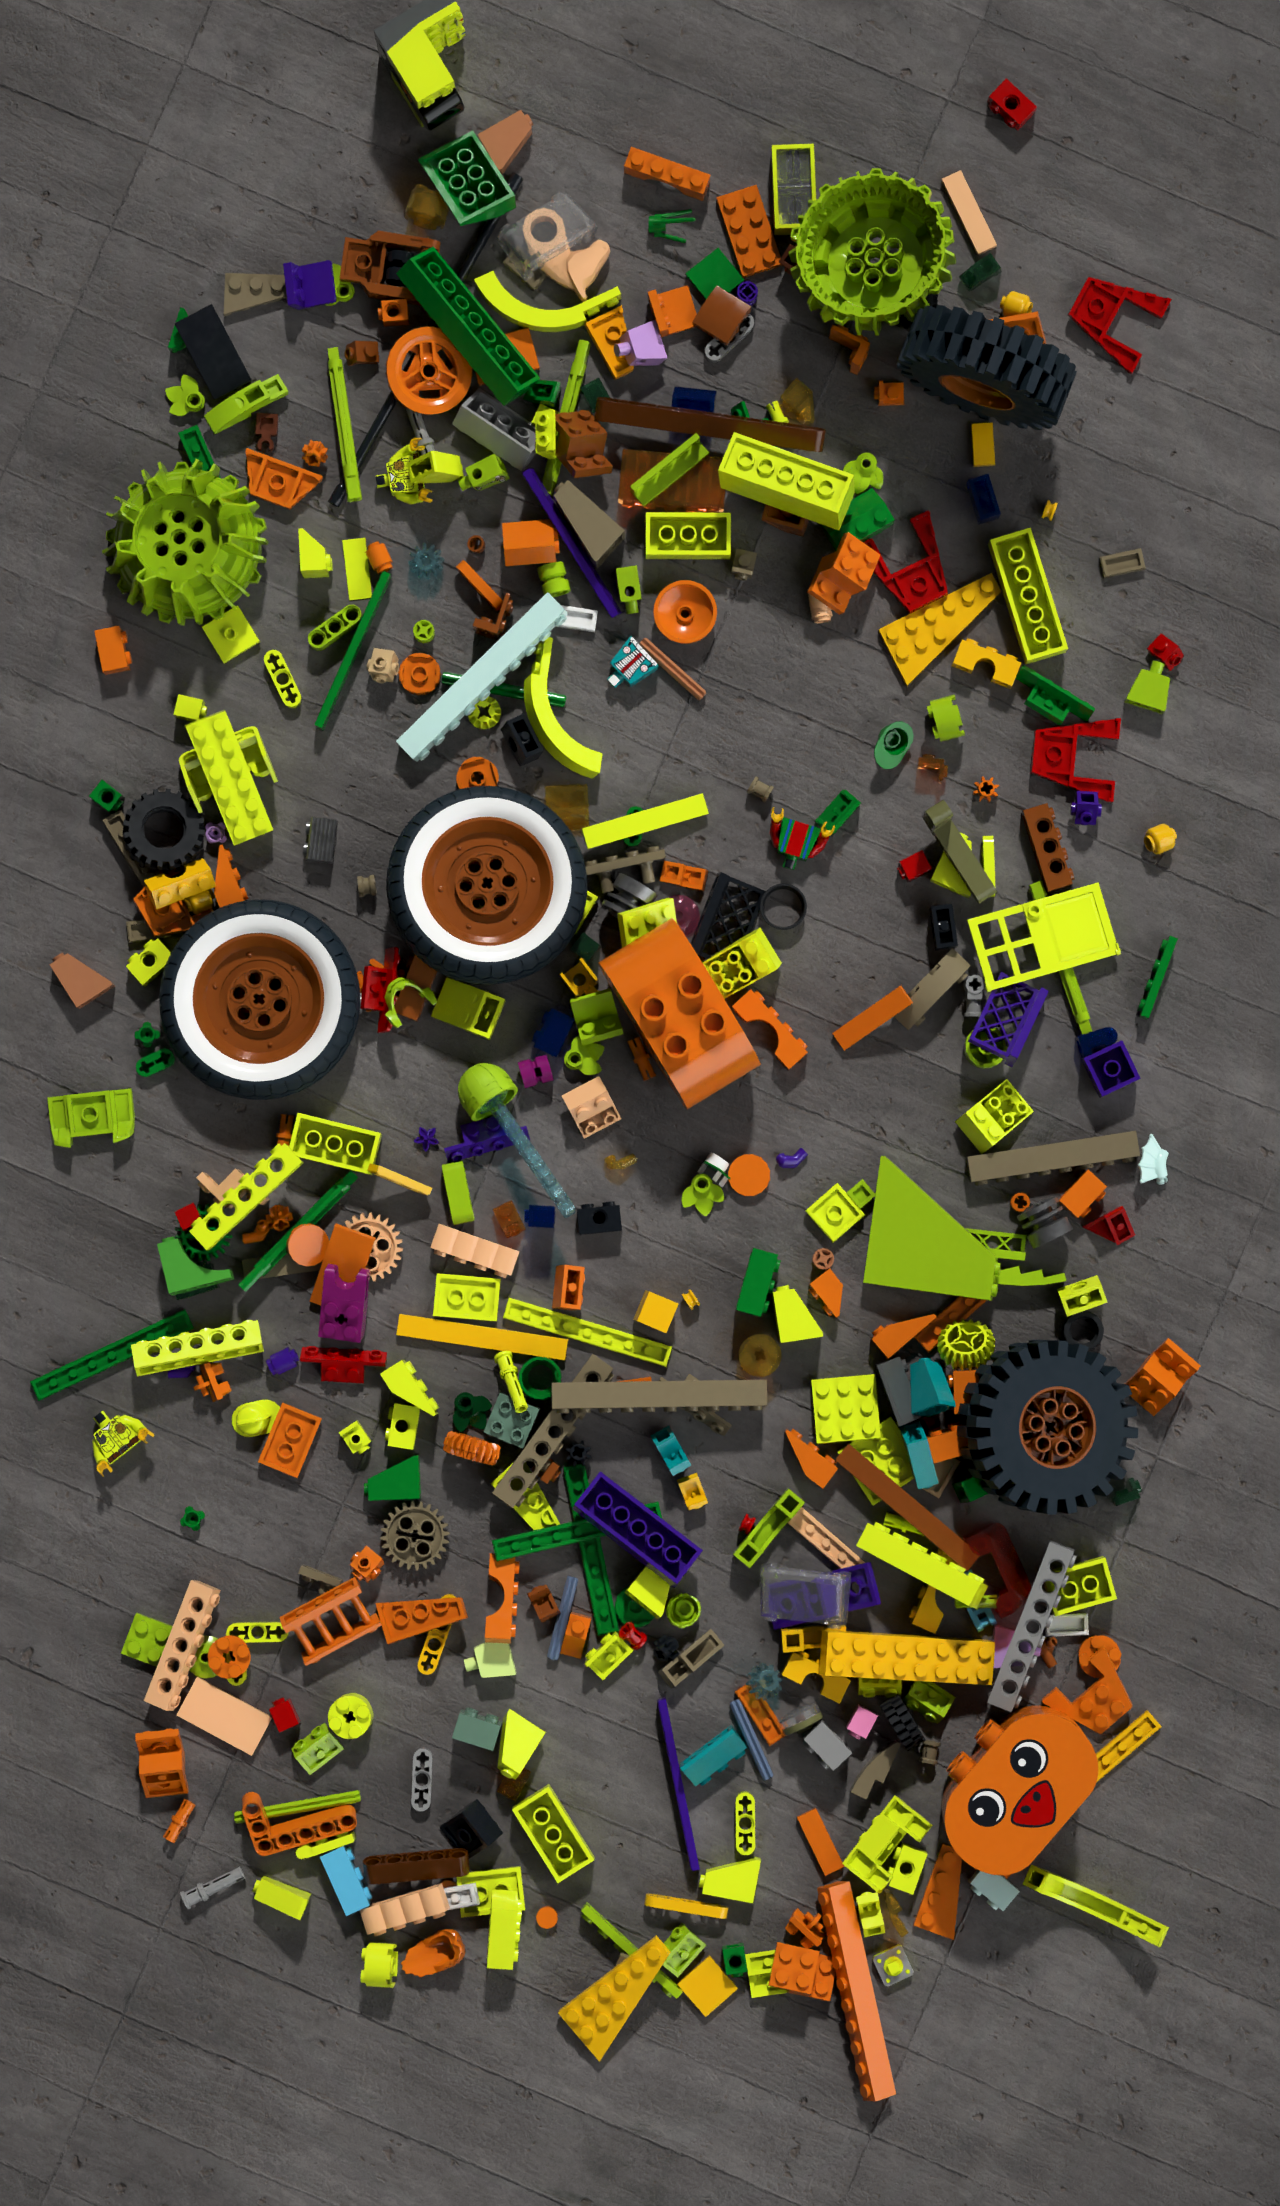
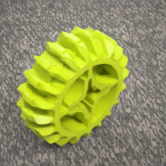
M962 1318L961 1322L954 1321L952 1325L947 1324L946 1328L941 1330L937 1348L941 1360H944L946 1365H951L953 1369L957 1367L961 1371L964 1368L971 1370L972 1367L978 1369L980 1364L986 1365L987 1360H991L990 1356L995 1351V1338L991 1329H988L986 1324L981 1325L980 1321L974 1323L972 1319L965 1322Z

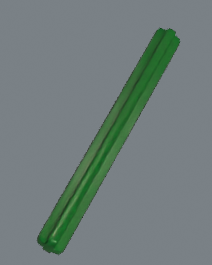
M444 672L441 682L442 684L452 686L463 675ZM502 683L499 686L495 685L490 690L491 694L524 700V687ZM547 692L550 705L557 707L565 706V695Z

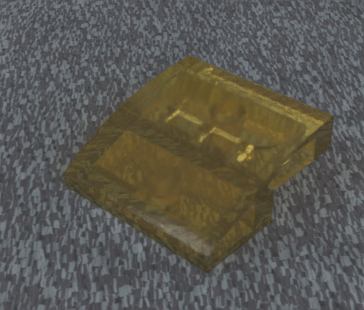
M587 784L545 786L546 806L563 820L570 831L581 830L590 826Z
M885 1887L884 1898L886 1907L897 1932L902 1938L909 1933L905 1924L897 1915L902 1911V1908L889 1888Z

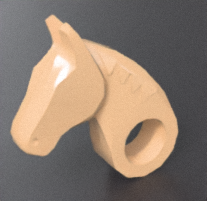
M550 210L534 211L526 218L523 227L525 244L530 257L550 279L574 291L582 302L587 301L586 290L595 281L609 258L610 247L608 243L603 240H596L586 249L570 251L563 220ZM540 223H550L556 228L557 233L549 242H538L532 236L534 227Z

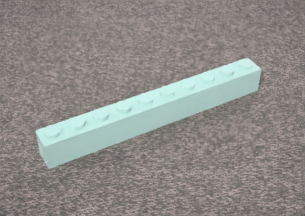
M547 592L396 742L416 762L424 760L430 754L429 750L434 745L438 746L445 739L444 735L449 730L453 731L459 726V720L463 716L470 715L475 710V705L480 700L484 701L490 695V690L495 685L499 686L506 679L505 675L510 670H516L521 664L520 661L525 656H530L536 650L535 646L540 641L543 642L551 635L550 631L555 626L559 627L565 622L568 612Z

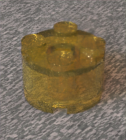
M416 184L415 188L410 192L404 217L406 220H409L410 217L414 220V225L424 229L436 230L438 226H440V229H443L449 208L437 190L433 191L424 185Z
M751 1335L740 1345L738 1351L739 1363L750 1375L756 1377L768 1376L778 1368L781 1362L780 1346L768 1335ZM761 1349L764 1350L763 1355L766 1356L765 1359L756 1361L754 1352H759Z

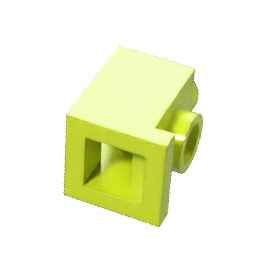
M358 1420L339 1432L353 1454L358 1452L360 1455L370 1448L368 1444L372 1440ZM354 1435H358L360 1437V1441L358 1443H354L352 1441V1437Z

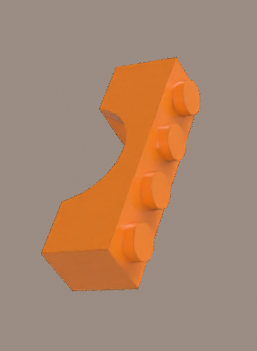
M634 147L630 148L624 164L625 174L642 180L652 179L669 184L684 195L701 201L704 200L710 183V174Z
M750 989L731 1008L745 1023L762 1021L774 1029L778 1038V1046L774 1056L787 1070H790L808 1053L805 1050L808 1046L801 1038L795 1039L791 1034L793 1032L792 1028L786 1022L782 1024L777 1019L779 1014L772 1006L768 1008L763 1003L765 999L757 990L753 992Z
M490 1553L489 1579L496 1582L502 1588L504 1601L497 1612L486 1616L485 1642L511 1644V1637H516V1625L512 1624V1617L517 1616V1603H513L514 1595H518L519 1582H515V1574H519L520 1561H516V1557L496 1561L495 1554Z

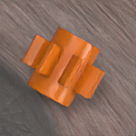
M310 440L309 444H304L302 448L304 453L302 459L305 460L308 466L319 467L321 462L325 463L328 458L326 455L328 448L321 441Z
M982 776L981 783H974L977 790L973 792V795H979V802L982 799H987V802L990 803L991 796H998L994 790L999 785L992 783L993 777L988 781ZM984 785L987 788H991L987 795L985 791L981 792Z
M275 1205L269 1208L270 1214L265 1215L270 1229L274 1228L277 1231L290 1227L289 1221H293L292 1212H289L288 1206Z

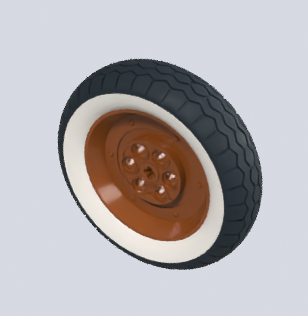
M475 786L459 789L435 799L408 822L399 835L390 856L386 879L387 900L393 922L400 936L411 951L425 964L439 973L459 981L486 985L502 984L525 978L541 970L566 948L576 933L583 917L587 899V873L583 855L575 837L563 820L548 806L525 793L497 786ZM498 862L501 868L493 870L490 868V863ZM471 864H477L480 870L473 873L468 867ZM509 878L513 880L514 885L506 887L502 881ZM484 881L486 883L491 882L490 889L487 887L483 888ZM468 883L472 889L464 892L460 889V885ZM496 898H503L506 904L504 906H497L494 900ZM481 900L484 903V907L477 909L473 906V902Z
M247 900L229 904L212 911L191 926L180 938L168 958L162 975L159 995L160 1015L164 1032L174 1053L181 1063L200 1081L219 1092L238 1098L251 1100L277 1099L298 1093L312 1086L327 1075L341 1060L353 1039L360 1013V986L349 952L340 938L323 921L306 910L288 903L273 900ZM254 973L261 976L260 982L256 985L250 983V976ZM276 979L280 980L281 988L277 991L271 990L270 983ZM238 988L245 990V996L242 999L234 997V992ZM257 995L261 997L264 995V1004H255L257 1001L255 997ZM280 1000L285 1001V1010L281 1012L276 1011V1002ZM242 1009L250 1011V1016L246 1020L239 1018V1012ZM263 1015L270 1017V1023L267 1026H261L259 1023V1019Z

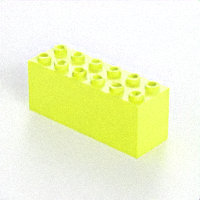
M735 432L718 469L720 487L722 489L836 530H840L855 493L853 474Z

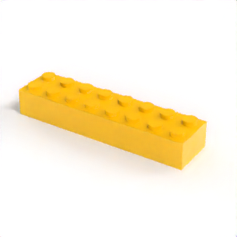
M822 1630L819 1673L825 1676L992 1685L995 1642L986 1639Z

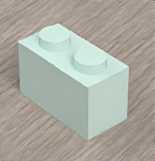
M977 1870L969 1879L970 1884H972L970 1889L978 1896L981 1894L988 1898L987 1903L995 1910L1000 1908L1004 1911L1020 1892L1003 1875H992Z

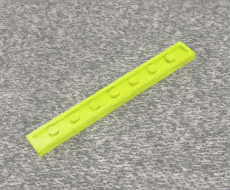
M513 1298L508 1299L503 1318L664 1367L667 1366L672 1346Z

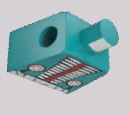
M630 636L610 662V666L615 672L607 678V681L614 688L623 681L629 687H632L655 672L659 665Z

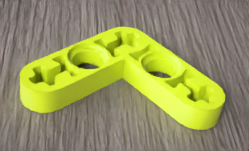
M237 1622L231 1624L226 1631V1635H233L230 1632L235 1627H238L239 1631H245V1626H249V1639H245L246 1634L238 1636L246 1644L249 1642H281L289 1635L288 1632L282 1634L281 1638H278L277 1634H270L271 1639L266 1638L268 1634L266 1626H271L270 1630H276L277 1626H281V1630H284L281 1622ZM255 1626H260L263 1629L264 1634L261 1638L253 1637L252 1629ZM229 1651V1653L226 1654L227 1663H229L231 1660L234 1661L230 1654L231 1651ZM247 1670L242 1674L243 1677L239 1678L238 1682L235 1681V1678L227 1679L228 1682L234 1686L241 1685L246 1680Z

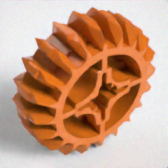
M453 1431L448 1432L444 1439L443 1450L449 1454L488 1465H495L499 1459L501 1447L496 1443Z

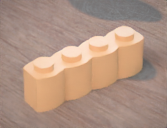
M438 1224L430 1247L435 1249L434 1254L446 1257V1254L455 1256L454 1261L466 1264L467 1261L475 1263L474 1268L486 1271L487 1268L495 1270L494 1275L506 1278L507 1275L512 1276L520 1253L517 1250L442 1224Z
M441 1883L370 1904V1906L361 1909L360 1914L367 1935L374 1933V1936H379L386 1933V1929L393 1928L394 1931L405 1928V1923L413 1922L416 1925L425 1922V1917L433 1916V1919L445 1916V1912L450 1909Z

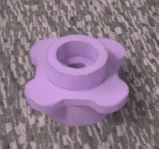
M209 822L206 824V837L209 843L226 842V825L223 822L218 824Z

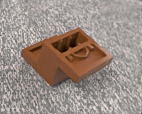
M580 410L577 412L555 414L556 430L559 432L555 455L574 478L612 473L613 466L603 455L607 432L594 419L589 410Z

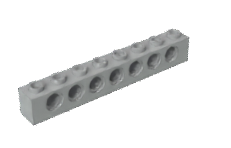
M1050 1540L987 1703L1012 1712L1013 1707L1018 1709L1022 1698L1018 1694L1021 1687L1026 1688L1030 1678V1676L1026 1675L1029 1667L1034 1668L1038 1656H1035L1034 1653L1037 1647L1041 1648L1046 1636H1043L1042 1633L1044 1627H1050L1053 1619L1050 1612L1052 1607L1057 1608L1061 1596L1057 1594L1060 1587L1065 1588L1069 1576L1065 1575L1067 1568L1073 1567L1077 1557L1073 1555L1075 1549ZM1053 1561H1059L1062 1564L1063 1569L1060 1572L1051 1570L1050 1564ZM1051 1581L1055 1589L1052 1592H1046L1042 1587L1044 1582ZM1043 1601L1047 1605L1046 1611L1038 1612L1035 1609V1603ZM1034 1621L1038 1623L1039 1630L1030 1632L1027 1629V1624ZM1023 1641L1029 1642L1031 1650L1023 1652L1020 1650L1019 1644ZM1016 1661L1021 1662L1024 1669L1021 1672H1015L1011 1664ZM1008 1681L1013 1682L1016 1689L1013 1692H1007L1004 1689V1683Z

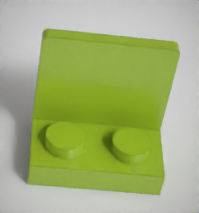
M610 988L570 1000L582 1046L623 1034Z

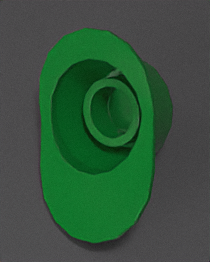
M896 721L880 731L874 748V758L881 768L892 769L903 759L913 742L914 734L909 724L903 721Z

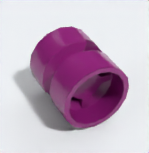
M547 1054L535 1057L534 1061L527 1059L518 1062L525 1088L536 1086L539 1081L542 1084L554 1081ZM540 1067L542 1073L536 1075L534 1068Z

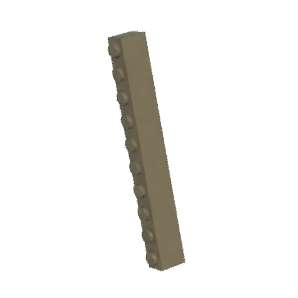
M767 1380L551 1383L552 1410H556L557 1414L569 1413V1409H578V1413H591V1409H599V1413H612V1409H621V1413L634 1412V1408H642V1412H655V1408H664V1412H677V1408H685V1412H696L698 1407H707V1411H719V1407H728V1411H741V1407H749V1411H761L762 1406H767Z

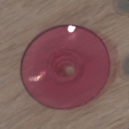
M684 895L669 897L674 900L675 913L679 911L683 914L681 919H676L678 926L685 936L691 934L696 929L700 919L696 903Z

